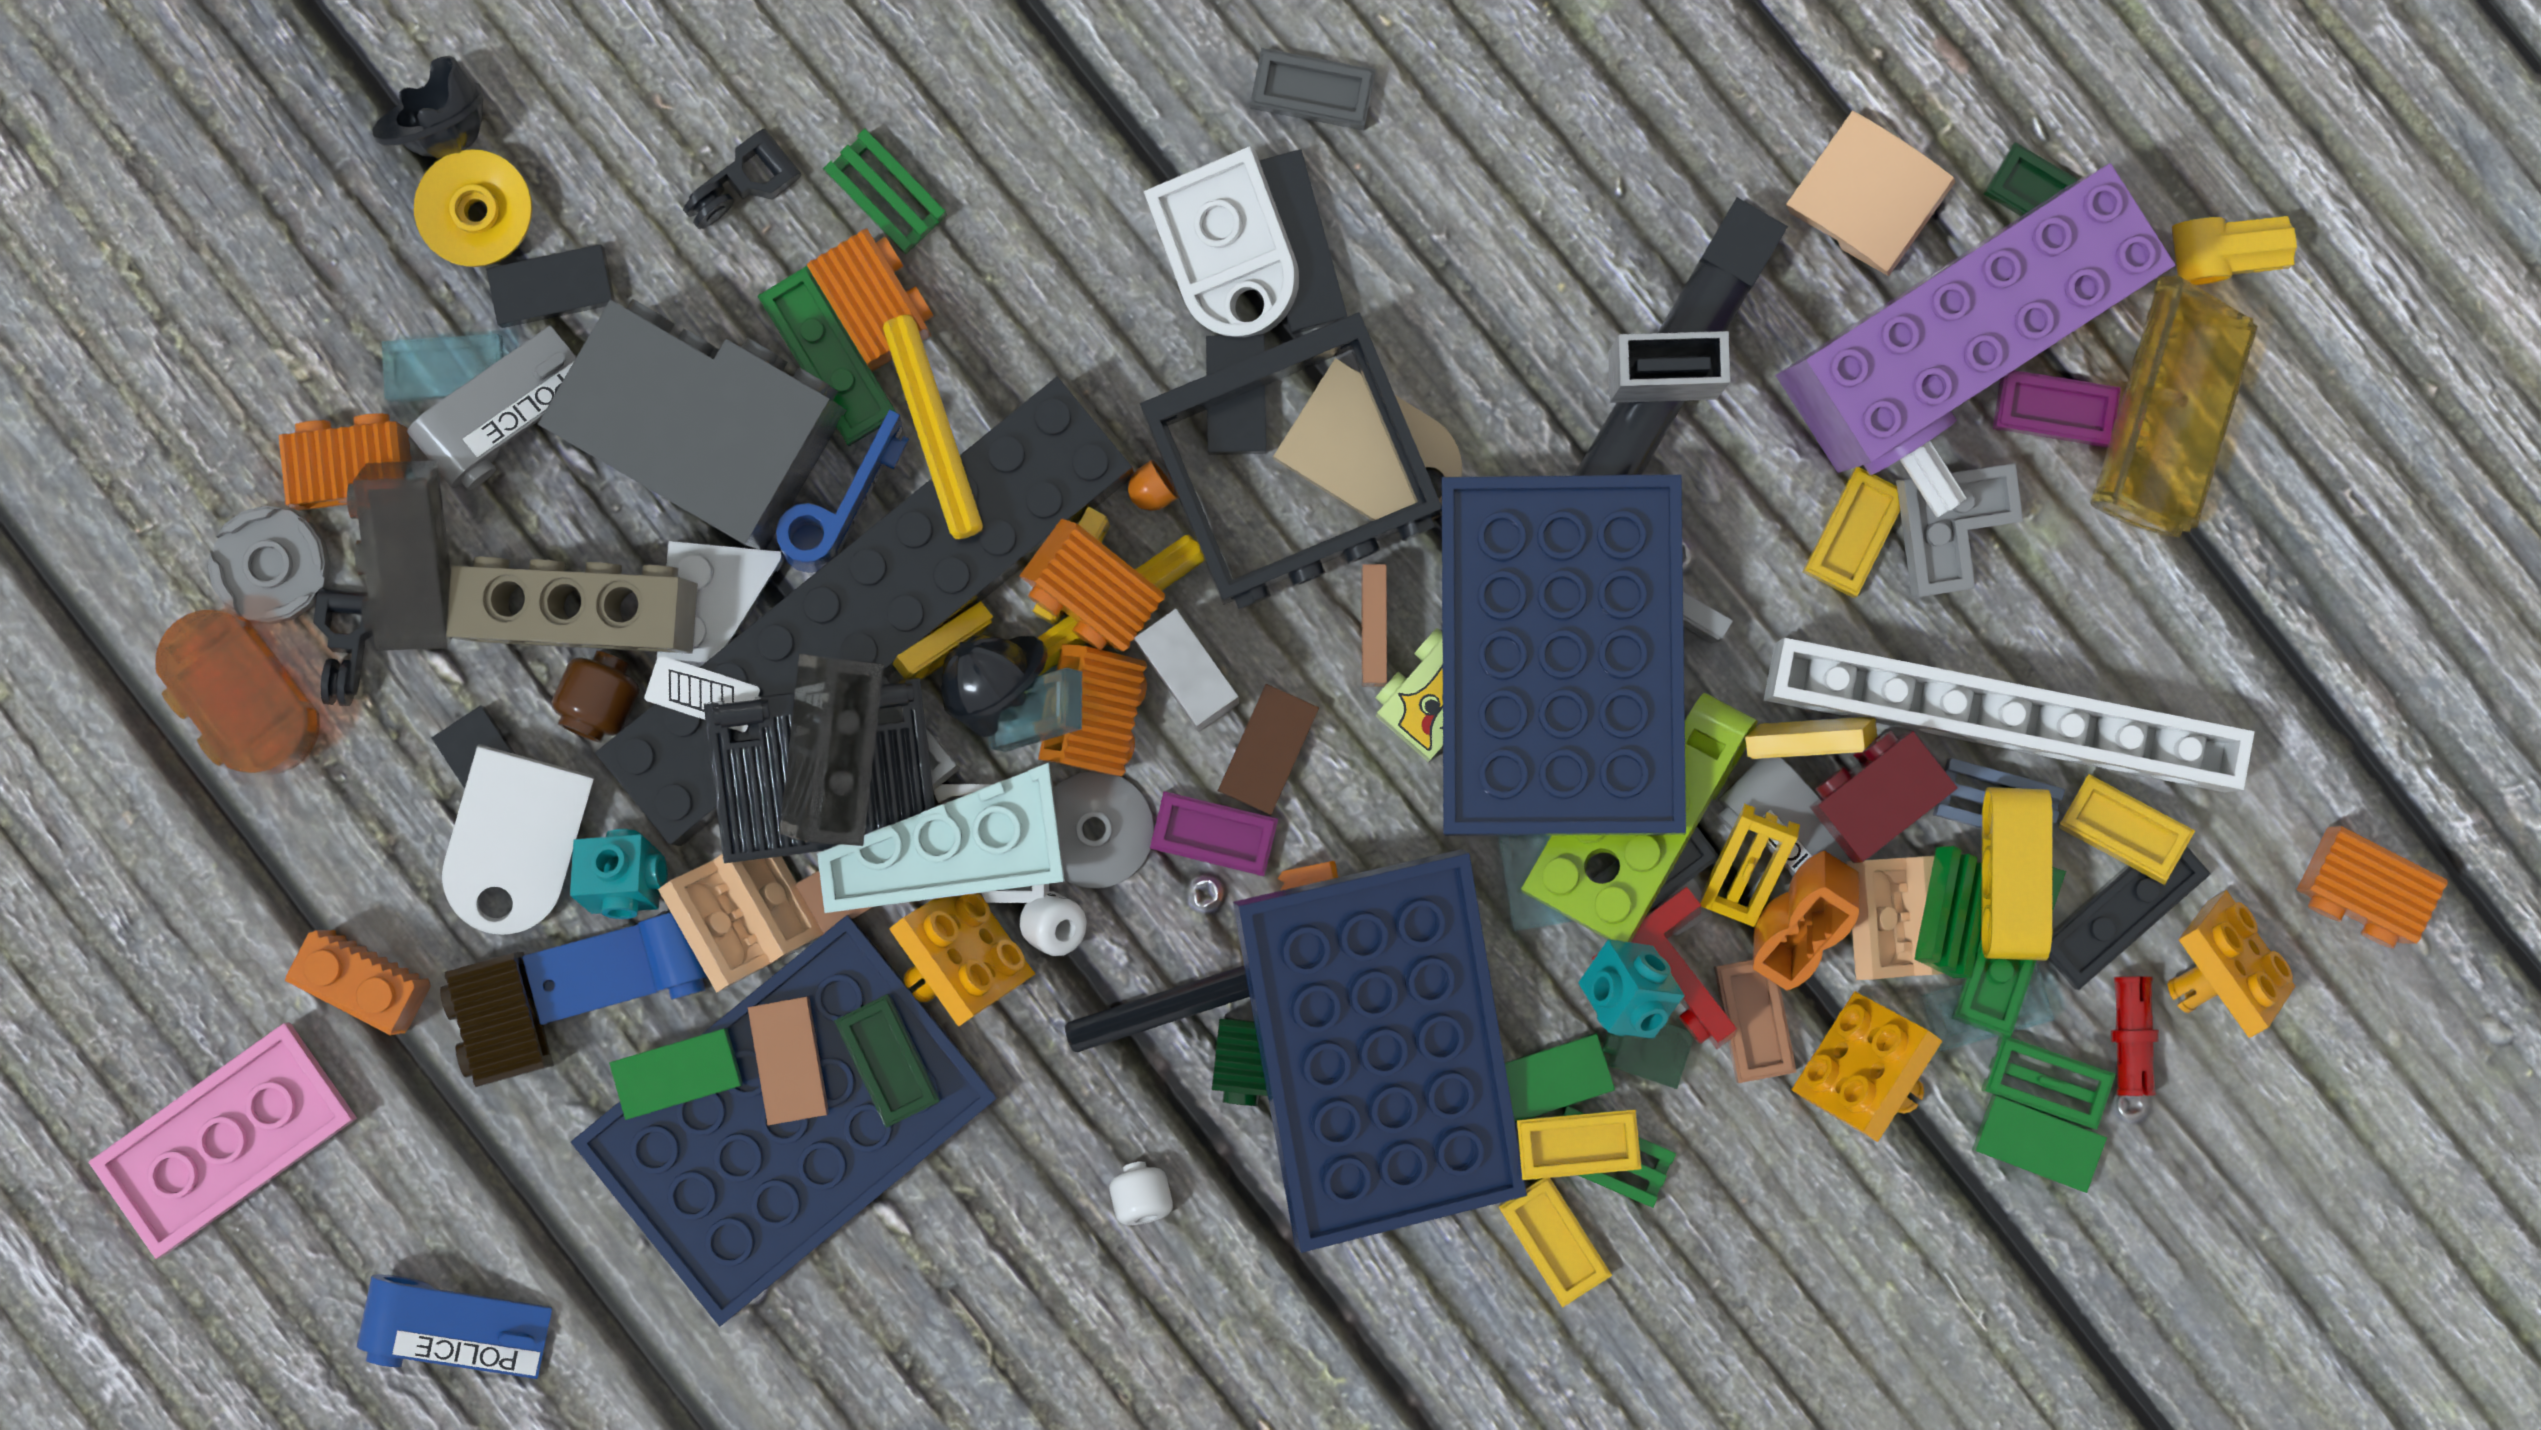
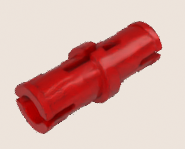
M2153 976L2114 977L2116 1030H2111V1042L2117 1043L2118 1096L2156 1095L2153 1042H2159V1030L2153 1029Z

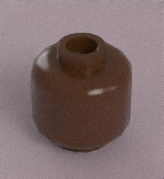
M596 651L592 660L583 657L571 660L566 666L551 702L552 709L561 716L558 725L574 734L599 743L602 742L604 735L615 736L621 732L626 725L640 691L635 680L625 674L629 664L602 651Z

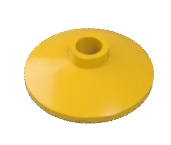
M461 150L460 153L446 155L439 159L424 174L415 193L414 218L422 239L438 256L456 265L482 267L503 260L522 243L531 223L532 198L523 176L506 159L484 150ZM476 202H484L487 206L485 218L478 222L470 221L468 217L470 206Z

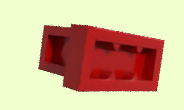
M1685 887L1644 918L1631 943L1654 946L1658 954L1666 960L1671 968L1670 973L1685 995L1680 1003L1686 1011L1680 1014L1679 1018L1699 1044L1709 1039L1715 1048L1719 1049L1736 1036L1737 1028L1668 940L1670 936L1701 914V904L1688 887Z

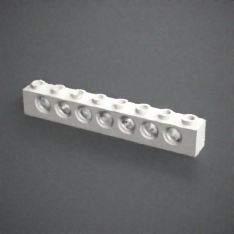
M1783 638L1774 644L1764 701L1849 718L1874 717L1876 718V723L2224 793L2244 790L2255 732L1789 638Z

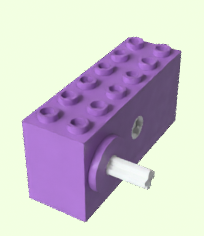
M2109 163L2065 187L1775 376L1837 473L1864 465L1869 475H1873L1900 460L1935 516L1940 517L1967 499L1930 441L1957 421L1951 410L2175 266V263L2116 170Z

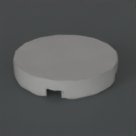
M261 506L242 511L223 525L216 536L218 539L214 544L213 552L210 551L208 570L213 590L225 607L247 620L276 624L296 619L315 605L318 590L327 586L330 560L326 542L311 522L291 510Z

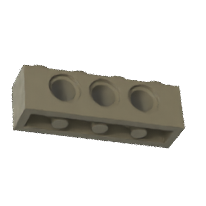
M474 557L473 567H451L446 637L481 643L693 654L698 583L678 577L679 568L643 565L642 575L621 574L622 565L586 562L585 572H565V562L531 559L529 570L509 569L510 560L495 557ZM521 587L525 595L524 605L517 614L512 615L509 610V598L514 590ZM578 590L581 596V607L578 613L569 619L564 610L565 600L571 592ZM634 592L638 599V609L634 617L625 622L620 612L621 603L628 594Z

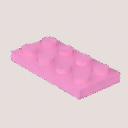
M290 1022L281 1024L88 1163L154 1258L159 1259L351 1124L357 1117Z

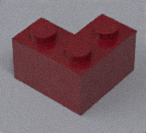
M1890 730L1884 735L1878 734L1877 738L1863 752L1853 754L1859 762L1853 768L1847 771L1843 767L1818 785L1815 789L1821 795V798L1809 807L1853 863H1861L1953 793L1958 787L1914 731L1895 736Z

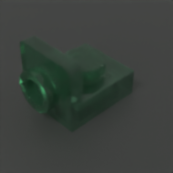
M1668 1023L1660 1029L1654 1039L1629 1035L1618 1036L1607 1032L1603 1051L1611 1054L1608 1066L1677 1089L1694 1037L1688 1030Z

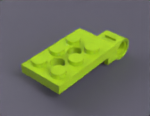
M1703 693L1685 720L1686 834L1551 836L1521 888L1522 892L1607 940L1631 942L1711 800H1716L1730 773L1746 750L1745 736L1757 726L1758 720L1707 693ZM1598 853H1610L1620 862L1618 875L1608 883H1595L1586 875L1588 861Z

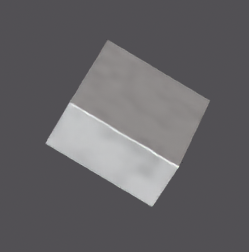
M1729 331L1619 334L1608 352L1610 403L1716 400L1730 384Z
M1174 609L1134 637L1141 652L1198 732L1239 704L1238 695L1177 609Z

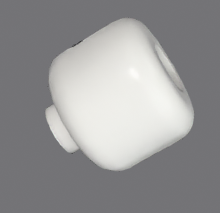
M1054 891L1046 892L1044 898H1037L1031 903H1026L1021 913L1020 929L1022 936L1030 945L1051 956H1064L1072 952L1082 942L1086 933L1087 920L1081 907L1071 899Z
M1134 1162L1123 1167L1124 1173L1116 1176L1109 1185L1115 1216L1123 1225H1139L1153 1222L1166 1217L1173 1209V1201L1165 1172L1160 1168L1147 1167L1146 1162Z

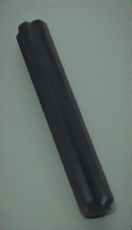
M1243 965L1069 1021L1065 1025L1069 1046L1073 1052H1081L1248 998L1250 995L1245 967Z

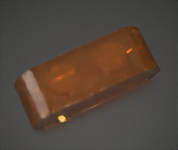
M200 610L181 617L167 629L159 642L155 659L156 674L167 687L161 692L169 707L181 719L185 720L187 717H190L202 733L197 738L199 746L214 764L221 766L224 763L230 769L245 773L275 775L296 767L310 754L319 734V712L249 620L223 611Z

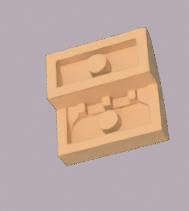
M1852 110L1786 203V206L1791 215L1836 239L1841 250L1890 276L1953 187L1955 179L1921 152Z
M721 854L714 860L670 880L658 889L716 993L771 965L823 935L821 928L797 889L796 881L782 856L724 863L723 854Z
M1934 856L1865 860L1861 863L1847 861L1848 866L1859 872V915L1852 928L1856 980L1944 974L1914 960Z

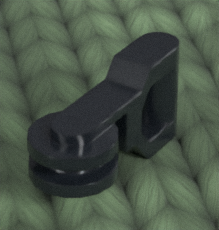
M761 129L735 148V161L709 179L689 196L683 211L689 217L696 215L693 223L698 229H704L719 220L734 204L735 200L730 194L722 195L725 189L723 187L725 182L728 181L742 199L749 195L774 199L793 185L802 174L768 131ZM756 154L774 175L765 184L750 181L743 172V164Z
M325 588L318 590L313 623L328 637L327 647L332 652L351 654V660H343L341 666L338 659L328 658L325 661L320 685L323 704L334 705L336 700H338L340 706H350L352 704L354 695L357 694L359 689L365 641L377 633L381 608L380 593ZM333 612L361 615L360 627L350 634L334 633L330 629Z

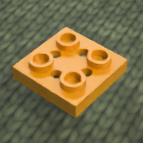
M2227 890L2208 900L2178 939L2197 966L2179 977L2170 979L2167 985L2173 1000L2185 994L2186 999L2177 1004L2185 1013L2194 1011L2196 1007L2218 995L2248 1038H2251L2270 1027L2294 990L2295 984L2292 982L2293 975L2286 960L2278 952L2270 951L2257 933L2258 926L2250 910L2244 904L2236 903Z
M979 893L933 899L904 916L889 928L915 965L904 974L905 986L909 989L919 980L925 979L926 983L912 993L913 996L920 1002H929L937 996L958 1027L1035 975V972L1025 960L1021 949L1010 939L990 911L988 903L985 902Z
M1854 991L1791 1090L1816 1107L1878 1142L1897 1112L1905 1114L1918 1107V1104L1907 1096L1911 1093L1920 1100L1923 1099L1924 1087L1918 1079L1939 1048L1942 1040L1929 1030Z

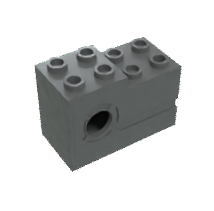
M632 299L627 308H624L616 302L609 300L538 425L744 545L759 550H766L776 533L779 519L792 506L836 430L839 419L847 411L833 401L839 391L799 367L793 377L784 373L783 370L788 362L749 338H746L742 347L725 339L720 349L684 328L679 337L676 338L670 334L675 325L673 322L638 301Z

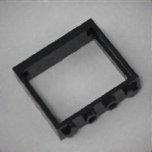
M1360 312L1140 403L1146 423L1223 605L1235 601L1238 609H1242L1256 604L1271 596L1268 587L1288 578H1290L1293 586L1311 581L1326 573L1322 564L1343 555L1348 564L1359 561L1380 551L1377 541L1398 532L1402 541L1414 538L1433 529L1435 526L1431 518L1441 514L1442 505ZM1351 350L1416 503L1232 580L1168 426Z

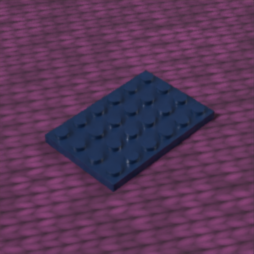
M1682 475L1442 477L1443 835H1685Z
M1460 849L1234 901V912L1295 1247L1303 1253L1527 1196L1525 1181L1522 1180L1520 1151L1470 854Z
M849 915L842 918L701 1034H707L724 1028L728 1029L743 1082L742 1086L625 1120L619 1101L570 1142L719 1327L999 1098L925 1006L913 996L912 990L905 986L903 979ZM890 994L941 1101L885 1128L834 1020ZM809 996L829 1114L767 1125L748 1007Z

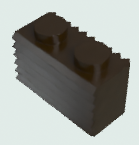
M524 952L510 953L445 972V979L448 985L440 987L442 1005L449 1020L457 1019L460 1036L463 1042L457 1043L455 1047L458 1065L465 1078L472 1076L475 1087L554 1066L544 1026L539 1021L522 958Z

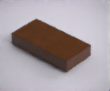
M1265 684L1218 792L1272 815L1319 707Z

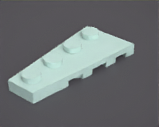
M1043 764L1012 778L997 782L956 800L941 804L895 824L888 825L817 853L824 912L829 913L1065 882L1050 764Z

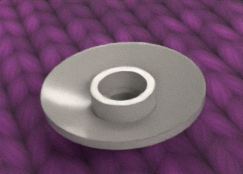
M1088 771L1073 775L1053 788L1064 880L1085 888H1105L1125 881L1138 871L1150 852L1154 822L1146 799L1133 784L1120 776ZM1090 818H1099L1105 824V834L1099 840L1091 841L1083 833V826Z

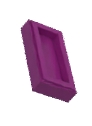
M2013 370L2000 379L1993 429L2108 448L2113 444L2121 387Z
M1164 791L1150 849L1264 877L1278 819Z

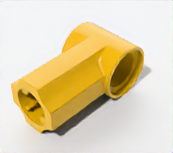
M2288 216L2225 223V218L2209 217L2180 222L2171 227L2178 284L2181 286L2210 284L2227 280L2234 274L2289 269L2295 265L2296 234L2295 228L2291 225Z

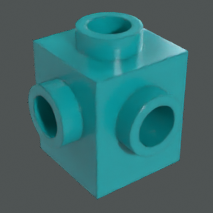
M614 829L608 831L606 837L573 839L570 896L591 914L602 913V915L614 919H630L636 917L638 911L659 909L660 892L658 889L667 883V863L664 855L640 832L630 829Z
M1611 939L1606 941L1578 982L1597 1013L1599 1023L1608 1033L1618 1036L1629 1035L1654 1039L1685 996L1670 973L1671 968L1669 964L1658 954L1654 946Z

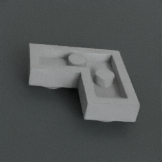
M2016 463L1950 472L1967 499L1940 517L1935 516L1912 478L1896 480L1912 597H1923L1975 588L1968 530L2023 522Z

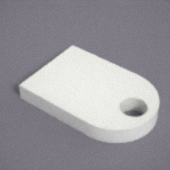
M1249 146L1144 191L1184 302L1190 313L1200 324L1221 335L1249 337L1270 331L1287 316L1295 302L1299 288L1298 264L1255 149ZM1258 290L1264 300L1263 312L1252 322H1242L1236 314V301L1243 292Z
M478 744L442 871V882L446 898L454 912L463 921L487 933L513 934L535 926L551 912L562 890L573 852V839L577 838L594 776ZM489 887L503 888L510 894L513 907L507 915L501 918L488 917L482 913L478 906V896Z

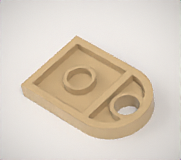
M1335 358L1277 449L1273 460L1366 518L1374 521L1416 502L1361 373ZM1395 395L1426 470H1433L1441 477H1462V460L1459 448L1448 430L1435 419ZM1442 496L1439 498V501H1440L1441 505H1442ZM1441 511V514H1440L1439 516H1436V517H1434V518H1431L1432 521H1434V520H1436L1437 518H1439V517L1442 515V511Z

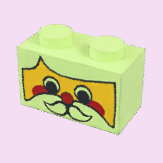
M1438 627L1414 653L1422 662L1411 675L1405 678L1398 671L1375 697L1383 704L1376 717L1427 762L1443 746L1442 631Z

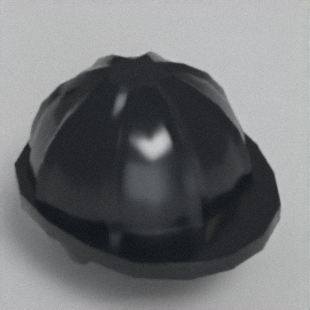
M442 56L431 61L430 76L427 83L417 89L411 87L402 88L399 92L401 104L381 117L372 129L376 142L384 146L403 144L409 150L422 156L436 158L460 153L461 150L472 146L478 138L483 116V90L480 84L471 80L454 57Z
M978 634L969 640L959 642L958 646L946 656L943 663L941 689L946 713L961 721L979 736L989 737L996 734L1001 712L1009 707L1023 705L1026 701V693L1024 691L1043 671L1048 658L1045 644L1035 636H1018L1006 640L987 634Z

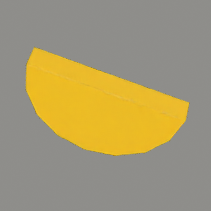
M980 601L897 655L893 662L894 667L904 679L920 677L921 680L943 666L944 659L958 646L959 642L982 634L992 623L993 615Z

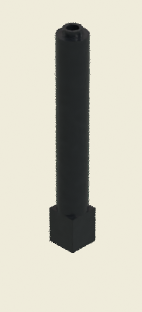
M1737 197L1657 333L1726 331L1788 226ZM1685 401L1616 402L1573 476L1642 475Z

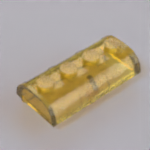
M2162 276L2158 278L2141 340L2135 352L2133 366L2119 413L2113 425L2112 436L2103 466L2090 501L2092 507L2125 524L2160 535L2180 538L2182 531L2190 532L2191 528H2198L2258 326L2253 323V318L2247 317L2180 276Z

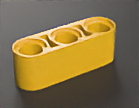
M1987 787L1985 790L1982 806L1981 912L1982 950L1985 958L2043 961L2049 958L2052 944L2053 812L2051 793L2048 789Z

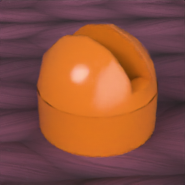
M1153 459L1138 468L1130 478L1128 485L1130 499L1141 509L1150 511L1160 510L1178 499L1173 484Z

